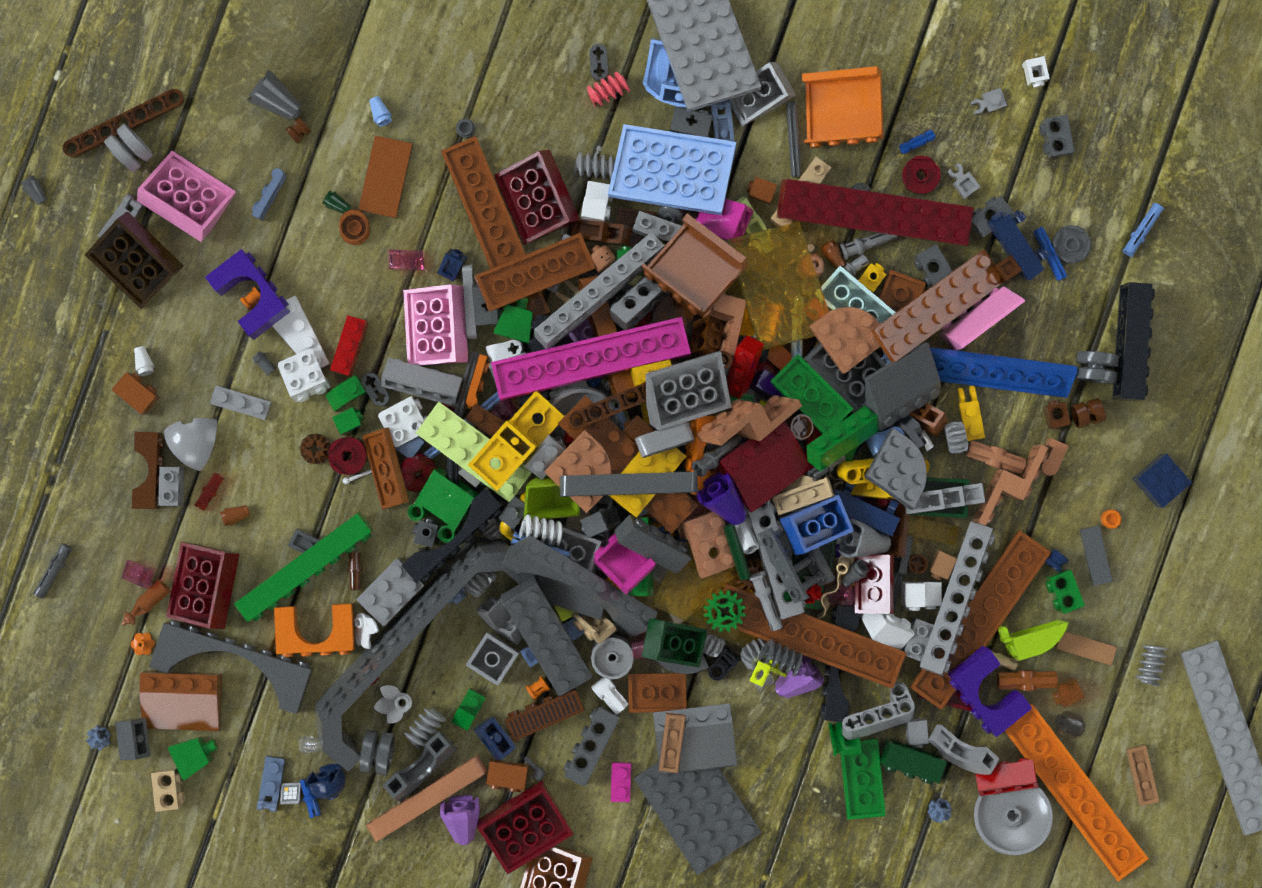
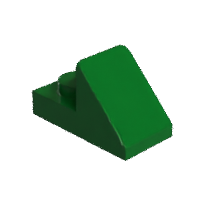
M469 688L451 722L468 731L486 697Z

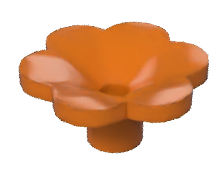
M137 633L134 636V640L131 641V647L136 655H149L152 652V648L155 647V641L150 633Z

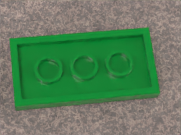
M799 354L770 381L784 397L800 401L802 407L798 411L810 417L813 425L822 434L839 424L853 410Z
M877 738L860 740L861 754H840L847 820L886 816Z

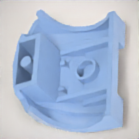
M652 38L643 79L646 91L661 102L677 107H686L661 39Z

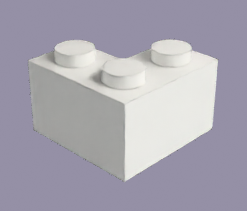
M588 181L581 213L582 220L609 221L611 209L608 206V201L612 202L613 198L608 197L610 184Z
M901 582L900 605L905 606L906 609L919 611L920 607L936 609V606H941L942 582Z
M860 614L872 640L901 650L914 635L911 623L905 618L901 619L893 614Z

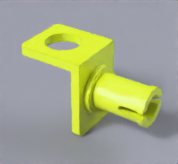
M772 660L767 664L758 661L750 682L763 686L770 671L783 677L787 675L778 670V663L775 667H772ZM763 670L762 678L757 680V674Z

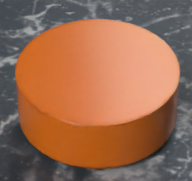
M1106 510L1101 515V523L1106 528H1117L1121 523V515L1116 510Z

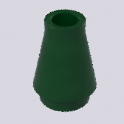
M330 190L322 204L326 205L325 208L343 214L352 207L338 193Z

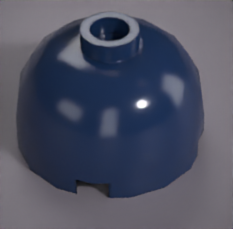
M337 763L324 765L319 768L320 772L315 774L313 771L308 775L306 784L311 793L320 799L333 800L337 798L346 784L344 770Z

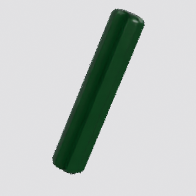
M726 525L723 530L739 579L747 580L751 575L735 525Z

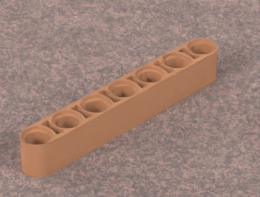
M476 755L366 824V827L375 842L480 778L488 770L479 755Z

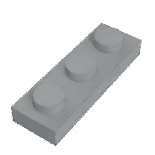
M216 385L210 404L263 420H267L272 403Z

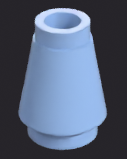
M379 96L371 98L369 102L374 123H377L380 127L389 124L392 121L390 111Z

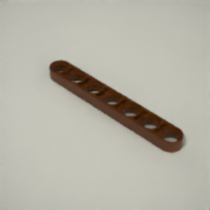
M178 89L168 90L68 139L63 144V152L71 158L79 157L105 144L104 140L108 137L102 135L104 127H110V135L119 137L117 129L121 119H128V126L134 130L183 105L185 97ZM174 93L180 95V100L177 103H172L170 100L171 95ZM162 102V110L159 112L154 111V103ZM139 110H144L146 113L143 120L136 118V113ZM88 135L94 137L92 145L85 144V138ZM74 143L77 145V151L70 154L67 150L68 146Z

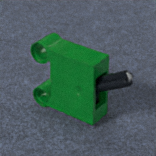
M448 457L447 471L442 467L434 469L415 503L410 505L407 511L409 518L413 521L428 517L431 512L447 523L438 532L440 540L445 543L451 541L461 531L468 518L471 502L479 495L478 492L458 479L459 465ZM417 507L421 509V515L417 512ZM448 529L452 531V537L448 534Z

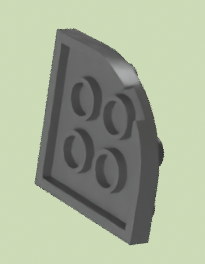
M892 428L886 435L865 478L909 509H913L926 484V464L916 445Z

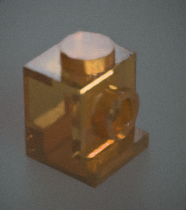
M1073 678L1069 679L1070 684L1067 682L1057 687L1058 690L1053 692L1052 698L1057 705L1060 704V706L1065 708L1085 698L1079 684Z

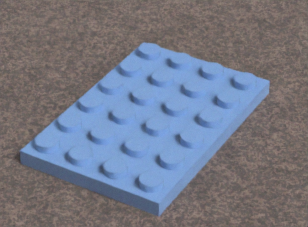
M624 124L608 197L722 215L736 150V142Z

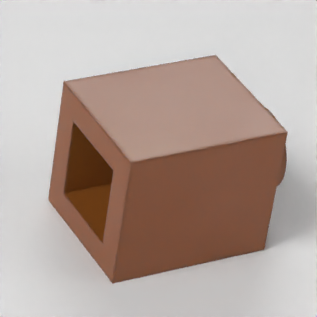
M755 177L754 181L750 180L746 191L750 192L748 198L770 205L777 184Z

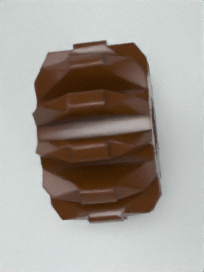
M747 559L746 563L750 575L764 571L762 567H759V562ZM737 571L731 573L735 576L732 581L734 584H737V588L744 589L749 592L750 588L755 591L752 581L749 579L740 580Z

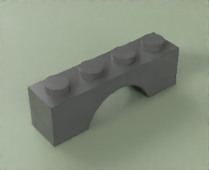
M437 732L424 745V751L414 763L393 774L382 785L394 800L403 802L458 749L447 735Z

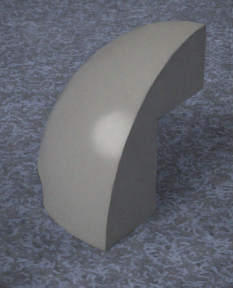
M194 418L192 423L183 424L179 421L170 425L164 430L168 447L182 463L192 469L201 471L207 463L215 443L217 420Z
M492 597L476 609L479 616L495 632L511 643L519 644L523 636L503 605L501 598Z

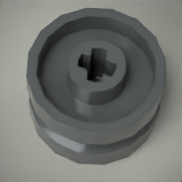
M1100 351L1077 352L1076 362L1088 367L1077 368L1076 380L1107 384L1117 383L1118 373L1106 368L1118 367L1120 363L1119 355Z
M366 730L361 749L360 772L370 773L375 765L377 775H388L394 753V733L384 732L379 741L377 731Z

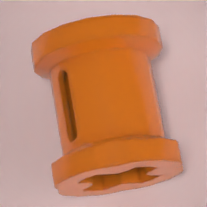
M254 286L252 291L246 297H241L240 300L251 311L258 304L261 292Z
M542 676L532 685L526 686L527 691L535 701L542 693L551 690Z

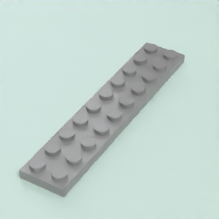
M1215 640L1180 652V656L1242 833L1246 836L1262 830V765L1219 643Z

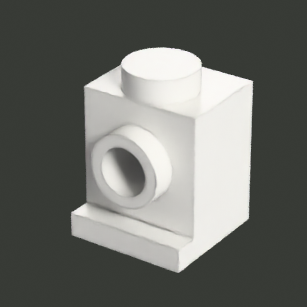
M1045 56L1026 60L1022 64L1028 86L1033 85V88L1044 86V82L1050 79ZM1032 72H1037L1038 77H1033Z

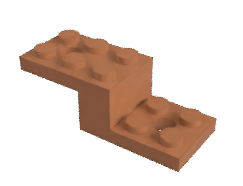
M724 292L703 318L710 315L724 324L720 351H727L734 357L747 300L726 295ZM722 356V360L724 363L726 362V359Z
M777 395L771 397L763 407L759 403L738 399L731 403L732 408L718 413L716 418L712 422L705 424L696 435L700 441L720 446L736 433L740 437L761 441L802 407L798 399Z
M1042 444L1033 445L1027 457L1025 468L1019 476L1004 469L996 470L985 493L986 502L980 503L972 522L985 526L987 523H990L994 516L992 511L995 505L998 506L1003 496L1000 495L1001 493L1015 500L1028 498L1032 490L1030 487L1033 480L1036 481L1040 474V470H1038L1040 464L1044 463L1048 457V447Z
M692 494L691 499L698 506L677 529L681 539L689 540L699 576L704 578L734 567L735 564L723 530L726 526L724 519L699 502L697 495ZM715 547L717 550V555L714 558H711L709 555V551L711 548Z

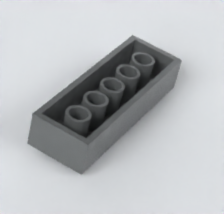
M535 576L500 595L503 605L559 696L593 678L588 665Z

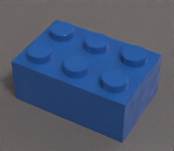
M839 495L821 500L780 519L795 555L805 554L854 531Z

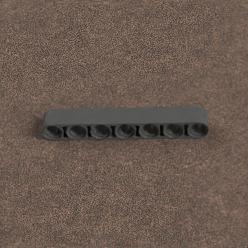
M697 472L560 476V497L698 492Z

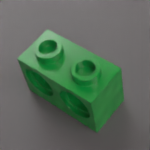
M1065 569L1060 573L1058 572L1046 577L1047 582L1045 585L1048 592L1052 593L1054 597L1052 603L1056 611L1066 614L1085 606L1070 569ZM1059 578L1064 580L1062 588L1056 586V581ZM1066 596L1071 598V603L1068 606L1063 604V599Z

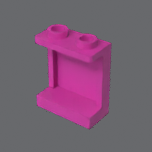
M725 199L722 215L700 212L696 220L719 238L740 246L754 211L745 204Z
M613 534L608 540L609 544L605 548L601 546L594 553L593 562L627 595L655 568L656 563L651 558L648 560L646 557L619 544L616 534Z

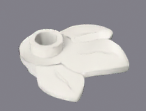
M359 613L354 621L356 627L355 641L358 646L362 645L366 649H371L370 635L379 632V629L373 618H370L365 613Z
M382 686L380 690L384 697L375 704L374 709L380 713L387 714V722L389 724L396 723L402 719L403 713L411 708L412 699L408 694L401 693L395 686ZM400 699L406 701L405 706L399 704Z

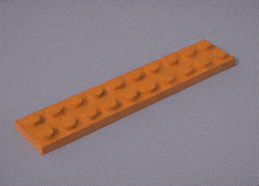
M1030 704L1032 709L1004 732L1024 758L1033 760L1037 776L1116 881L1119 882L1149 858L1034 705Z

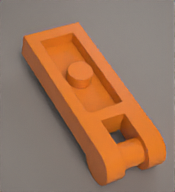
M481 354L479 355L466 399L469 410L473 408L475 403L478 404V392L483 391L485 381L482 380L483 375L489 371L490 363H488V358Z

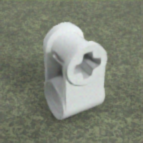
M510 340L487 346L486 351L490 364L494 361L524 353L523 344L516 340ZM513 344L515 346H519V349L516 350V354L515 352H512L510 350L513 348Z

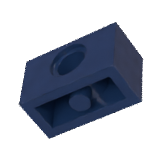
M488 717L473 729L496 760L504 759L517 748L494 717Z

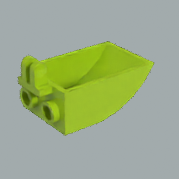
M545 476L542 480L536 477L526 485L524 518L527 514L531 515V520L534 516H537L539 520L542 518L579 516L580 506L570 497H560V487L549 476Z
M1059 619L1009 634L1006 627L1000 626L998 632L1001 642L1008 643L1005 644L1008 655L1020 661L1043 654L1060 641L1069 622Z

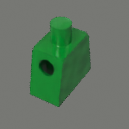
M523 298L516 301L515 307L506 305L493 333L529 344L533 321V312L526 310L529 299Z
M201 736L168 747V751L183 781L212 761L210 753L218 750V745L214 739L205 743Z

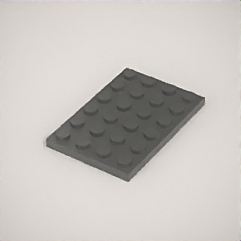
M658 761L634 777V780L697 875L761 833L720 768L660 775Z

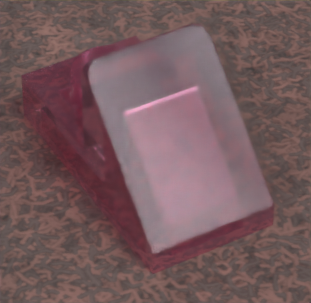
M389 249V269L396 272L402 270H424L423 251Z
M127 560L122 579L149 589L157 568Z
M841 584L835 593L827 594L830 605H855V585L847 587ZM825 585L823 592L825 591V589H826L828 586H831V585Z

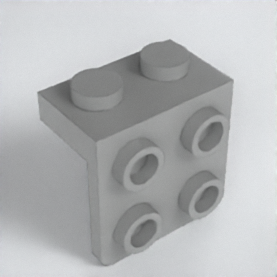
M548 435L523 463L524 467L541 480L548 476L544 471L566 450L563 438L560 435H557L555 438Z

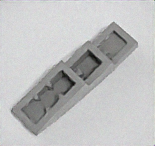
M983 483L922 492L913 509L905 506L906 514L984 503L986 500Z

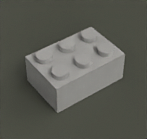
M400 557L396 558L356 599L383 627L426 585L423 581L416 583L401 566L404 561Z

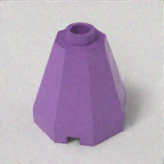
M802 655L801 667L796 676H792L793 670L788 674L785 673L786 677L779 676L775 682V690L781 697L790 698L815 690L823 684L824 678L816 664L812 666L809 663L812 660L810 657Z
M471 795L450 797L449 802L446 804L445 801L441 802V818L454 842L460 845H467L474 840L480 813L479 798L476 797L473 800Z

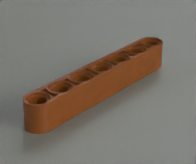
M598 276L579 279V292ZM605 302L588 317L594 338L617 332L614 321L611 319L608 302ZM630 370L607 375L612 395L635 387ZM634 393L627 394V400L636 398Z

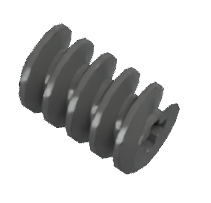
M772 639L765 643L758 656L759 661L765 657L766 664L772 660V667H775L778 663V670H782L785 666V673L787 674L793 670V677L798 673L802 663V653H796L793 649L789 650L787 646L782 647L781 643L777 642L775 644V641Z

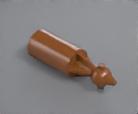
M158 579L136 600L131 613H127V611L123 613L124 620L121 624L123 626L126 624L134 625L135 617L152 610L171 592L170 588L162 580Z

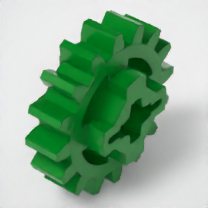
M719 590V595L717 596L711 593L713 599L707 598L706 601L709 604L703 606L707 610L703 616L709 617L706 623H713L712 629L718 626L719 632H722L723 628H726L727 632H730V627L737 629L736 623H743L740 617L746 616L745 613L741 612V610L746 608L745 605H740L743 601L742 598L736 599V593H733L731 596L730 590H727L725 594H723L722 590ZM721 598H728L725 602H717ZM734 603L737 606V615L733 613L732 607ZM717 606L721 608L727 607L731 616L728 614L721 615L722 612ZM712 607L716 610L715 619L712 617ZM724 620H732L730 623L721 624Z

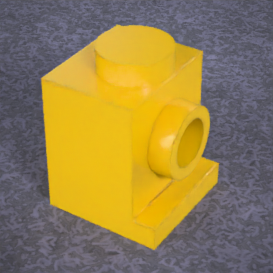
M871 263L858 281L873 293L887 274L884 273L885 269L878 263L873 265ZM871 273L876 274L875 280L870 278Z

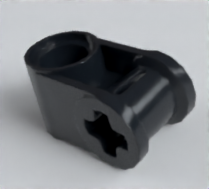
M727 644L718 657L708 666V676L716 681L723 679L741 660V656H737ZM715 666L721 668V674L717 677L711 674V670Z

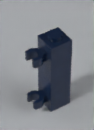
M1017 210L1011 216L1005 212H998L991 217L987 224L1008 256L1011 255L1022 269L1019 272L1020 276L1030 281L1044 270L1040 261L1047 258L1050 254L1046 248L1043 249L1042 247L1033 252L1022 235L1017 224L1027 218L1023 211Z
M848 482L843 492L838 489L833 492L834 496H840L849 517L888 535H893L900 520L899 517L893 515L899 502L891 499L887 510H881L851 496L855 484H849Z

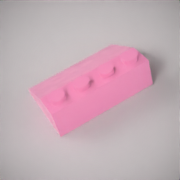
M171 151L138 188L137 201L202 242L213 229L236 194V191Z
M451 284L403 290L408 363L426 366L468 362L463 286Z
M1004 286L1000 289L995 287L988 293V298L984 301L980 299L972 305L974 307L969 312L965 310L957 316L958 320L952 323L950 321L942 327L943 331L940 333V336L951 350L957 351L962 349L1024 303L1025 300Z

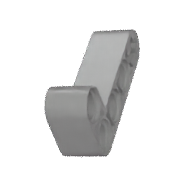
M895 682L893 689L890 688V703L845 717L842 722V735L848 740H854L910 722L914 717L915 706L907 686L902 682ZM899 692L902 693V695L898 696L894 693ZM902 709H908L910 711L903 712ZM888 714V715H890V716H892V717H890V718H885L883 715ZM871 720L873 723L867 724L865 721Z

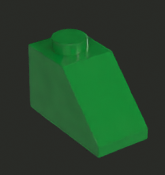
M355 375L336 386L325 396L334 412L367 394L359 376Z

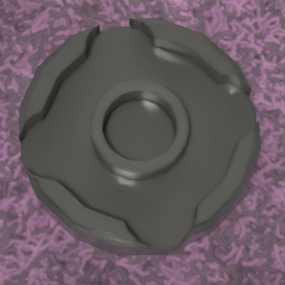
M1069 225L1056 232L1052 239V245L1060 261L1074 264L1087 257L1091 249V240L1083 228Z

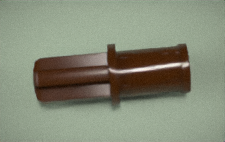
M361 552L348 553L349 570H347V572H350V590H360V572L363 571L360 563Z

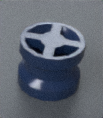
M1053 549L1052 555L1046 559L1045 563L1060 573L1062 566L1067 564L1069 560L1063 554Z

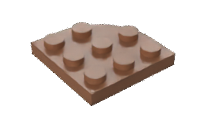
M842 307L831 310L808 326L842 374L846 373L880 347L871 332L872 329L879 325V322L871 314L858 308Z
M585 429L544 472L560 487V476L611 474V460L602 444ZM575 496L570 498L587 513L603 496Z

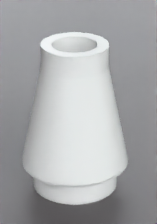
M144 346L135 348V369L139 376H147L154 373L153 368L155 366Z

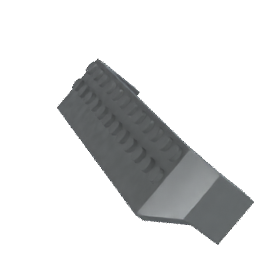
M474 537L469 543L465 544L371 643V649H366L315 703L317 733L322 750L348 772L360 760L361 754L357 743L342 731L341 716L465 584L479 572L505 571L518 584L525 582L535 575L522 572L516 573L502 564L508 547H510L504 540L495 539L493 541L488 538Z

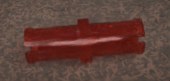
M214 472L207 486L202 488L203 492L194 505L205 511L211 499L216 497V491L225 478Z

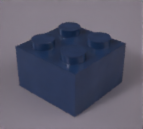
M1160 454L1132 478L1157 508H1164L1192 483L1168 454Z

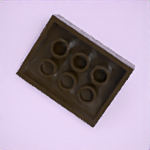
M128 211L117 218L85 254L140 309L184 267Z

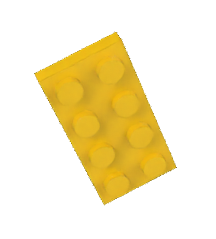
M677 448L642 458L640 452H638L621 474L674 472L686 455ZM655 494L609 496L637 518Z

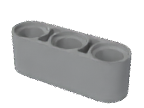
M688 421L639 436L635 439L642 458L688 444L695 440Z

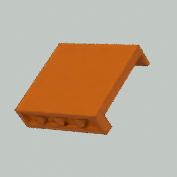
M879 67L802 74V82L806 84L807 140H804V143L809 145L810 148H821L822 144L840 146V143L847 142L848 145H857L859 141L877 143L878 139H884L882 70Z

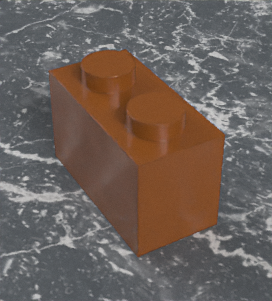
M126 372L112 388V391L137 412L146 415L160 398L156 394L158 391L148 384L146 386L142 383L143 378L137 373L133 372L131 374Z
M491 759L486 784L490 785L492 789L506 787L511 792L525 790L529 765Z

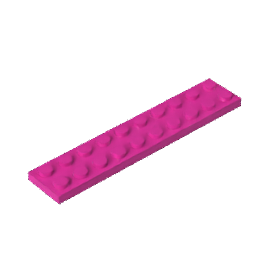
M682 317L494 361L491 362L499 399L502 401L532 394L535 391L540 392L628 371L638 366L691 356Z

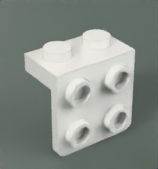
M307 349L278 363V368L288 393L296 403L305 402L312 395L323 394L331 387L328 379L323 375L312 349Z
M410 396L380 412L378 415L383 427H389L395 447H399L418 437L419 435L416 432L428 417L427 415L423 416L421 412L423 406L418 398L414 399V397Z

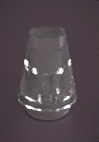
M308 735L299 737V752L308 754L323 751L319 738Z

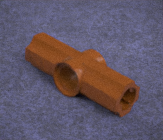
M1018 670V672H997V686L999 690L1019 689L1031 691L1036 690V688H1057L1058 684L1056 671Z

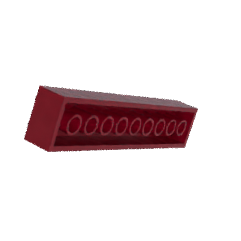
M782 179L776 218L968 246L974 207Z

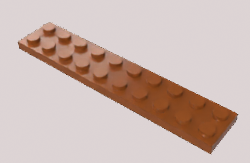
M472 137L441 150L490 269L526 255L477 137ZM541 291L525 297L529 299L526 310L533 312V319H537V315L544 316L550 313ZM516 301L508 305L515 307Z
M1017 531L978 587L974 599H970L968 603L970 611L968 617L963 618L961 624L964 625L961 636L956 638L955 643L958 645L955 654L950 655L949 661L951 666L948 673L981 646H987L1051 552L1022 531ZM948 631L942 640H949L951 632ZM942 649L936 650L934 653L935 658H943L945 651ZM921 669L909 686V688L940 710L944 708L955 692V689L949 683L951 679L946 672H944L943 676Z
M725 583L722 591L723 594L727 590H730L731 596L733 593H736V599L742 598L743 600L740 605H745L746 607L741 610L746 616L740 617L743 622L742 624L736 623L737 630L765 641L772 639L775 641V644L777 642L781 643L782 647L787 646L789 650L793 649L797 653H802V655L893 689L906 652L805 613L780 619L783 627L776 631H771L760 599L755 594ZM721 598L718 603L725 602L728 598ZM734 603L732 607L733 613L737 615V606ZM717 606L722 612L721 615L728 614L731 616L727 607L721 608ZM716 610L714 612L713 619H715ZM724 620L721 624L730 623L732 620Z

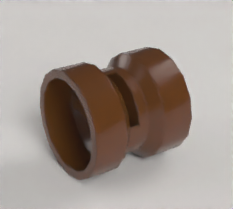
M299 117L294 121V125L288 126L285 129L297 144L302 141L304 135H309L312 132Z
M919 554L910 555L907 569L915 574L923 573L928 567L926 558Z

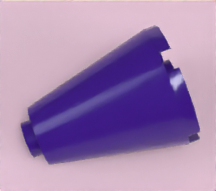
M716 473L707 478L702 483L705 485L703 489H699L697 492L699 502L733 525L743 523L747 512L732 478L728 474L723 475L722 473Z

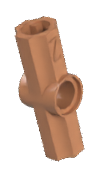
M970 441L966 451L967 457L985 462L988 466L997 469L1002 468L1016 474H1022L1026 465L1025 458L1007 453L1004 449L995 446L990 447L976 441Z

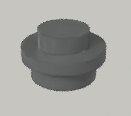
M462 119L456 125V132L462 138H469L475 132V125L469 119Z

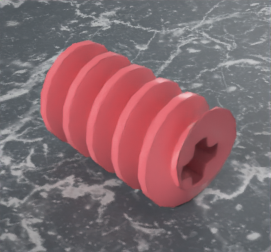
M616 71L614 72V78L608 75V82L602 78L600 80L601 86L594 82V89L589 85L587 86L588 95L595 108L596 103L603 106V99L609 103V96L617 99V92L623 96V89L628 93L630 92L622 74L620 75Z

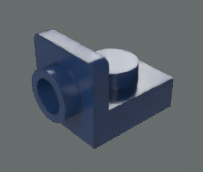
M450 248L445 254L437 273L454 282L467 256L463 255V252L458 249Z

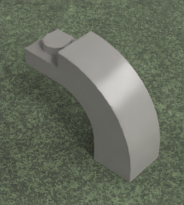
M936 725L928 739L938 749L937 753L956 766L973 773L991 774L1000 759L987 747H974L960 741L942 725Z

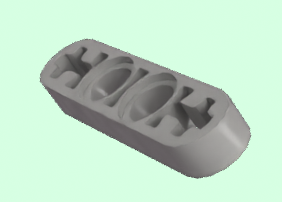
M472 264L462 265L467 339H477V325H475L472 285L474 284Z

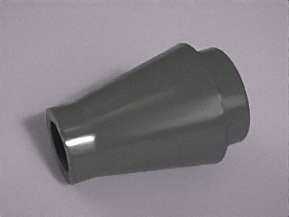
M34 175L21 182L22 189L37 205L47 200L39 179H36Z
M861 560L852 562L847 573L841 578V582L849 587L851 584L867 576L868 566Z

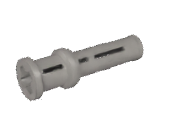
M877 233L863 239L855 238L854 241L844 245L841 243L839 247L843 259L847 260L848 257L855 254H863L864 250L898 239V236Z
M757 572L751 575L749 580L753 582L756 590L755 596L761 601L771 631L781 629L783 625L770 594L772 589L766 581V572Z

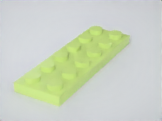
M440 402L436 404L416 432L417 435L508 502L512 500L532 474L522 463L499 491H496L468 466L490 439ZM493 458L491 460L492 468H500V459Z

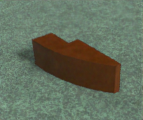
M579 220L572 224L570 236L581 233L584 241L629 246L632 227L602 221Z

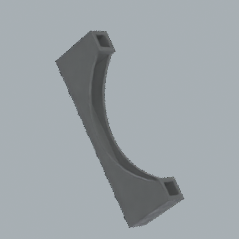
M531 535L508 547L502 562L504 566L516 573H531L549 577L586 593L609 613L617 629L615 632L627 639L646 632L649 618L656 619L657 611L629 594L626 595L619 588Z
M170 620V622L163 623L150 668L169 673L179 662L197 653L207 651L234 653L252 662L266 675L276 692L279 709L295 714L300 712L314 669L309 667V663L300 660L297 663L291 661V657H284L282 655L278 657L272 655L273 652L267 649L259 651L254 649L255 646L244 643L240 645L236 643L237 640L225 637L224 640L218 638V634L207 631L205 634L199 632L200 628L194 626L183 627L179 621Z

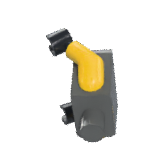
M525 492L515 495L499 516L501 520L499 530L511 541L512 538L520 541L519 538L513 535L515 532H519L524 519Z

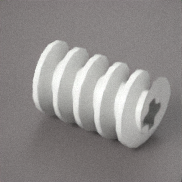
M527 514L522 521L519 538L525 533L526 537L533 535L536 539L541 537L542 543L548 538L549 545L556 540V545L559 546L562 538V524L560 521H557L554 525L553 520L550 519L546 522V518H542L539 521L537 516H534L531 520V515Z

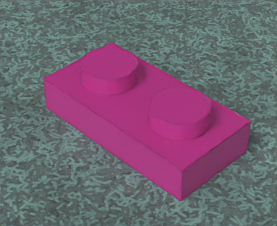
M612 762L611 802H630L631 763Z

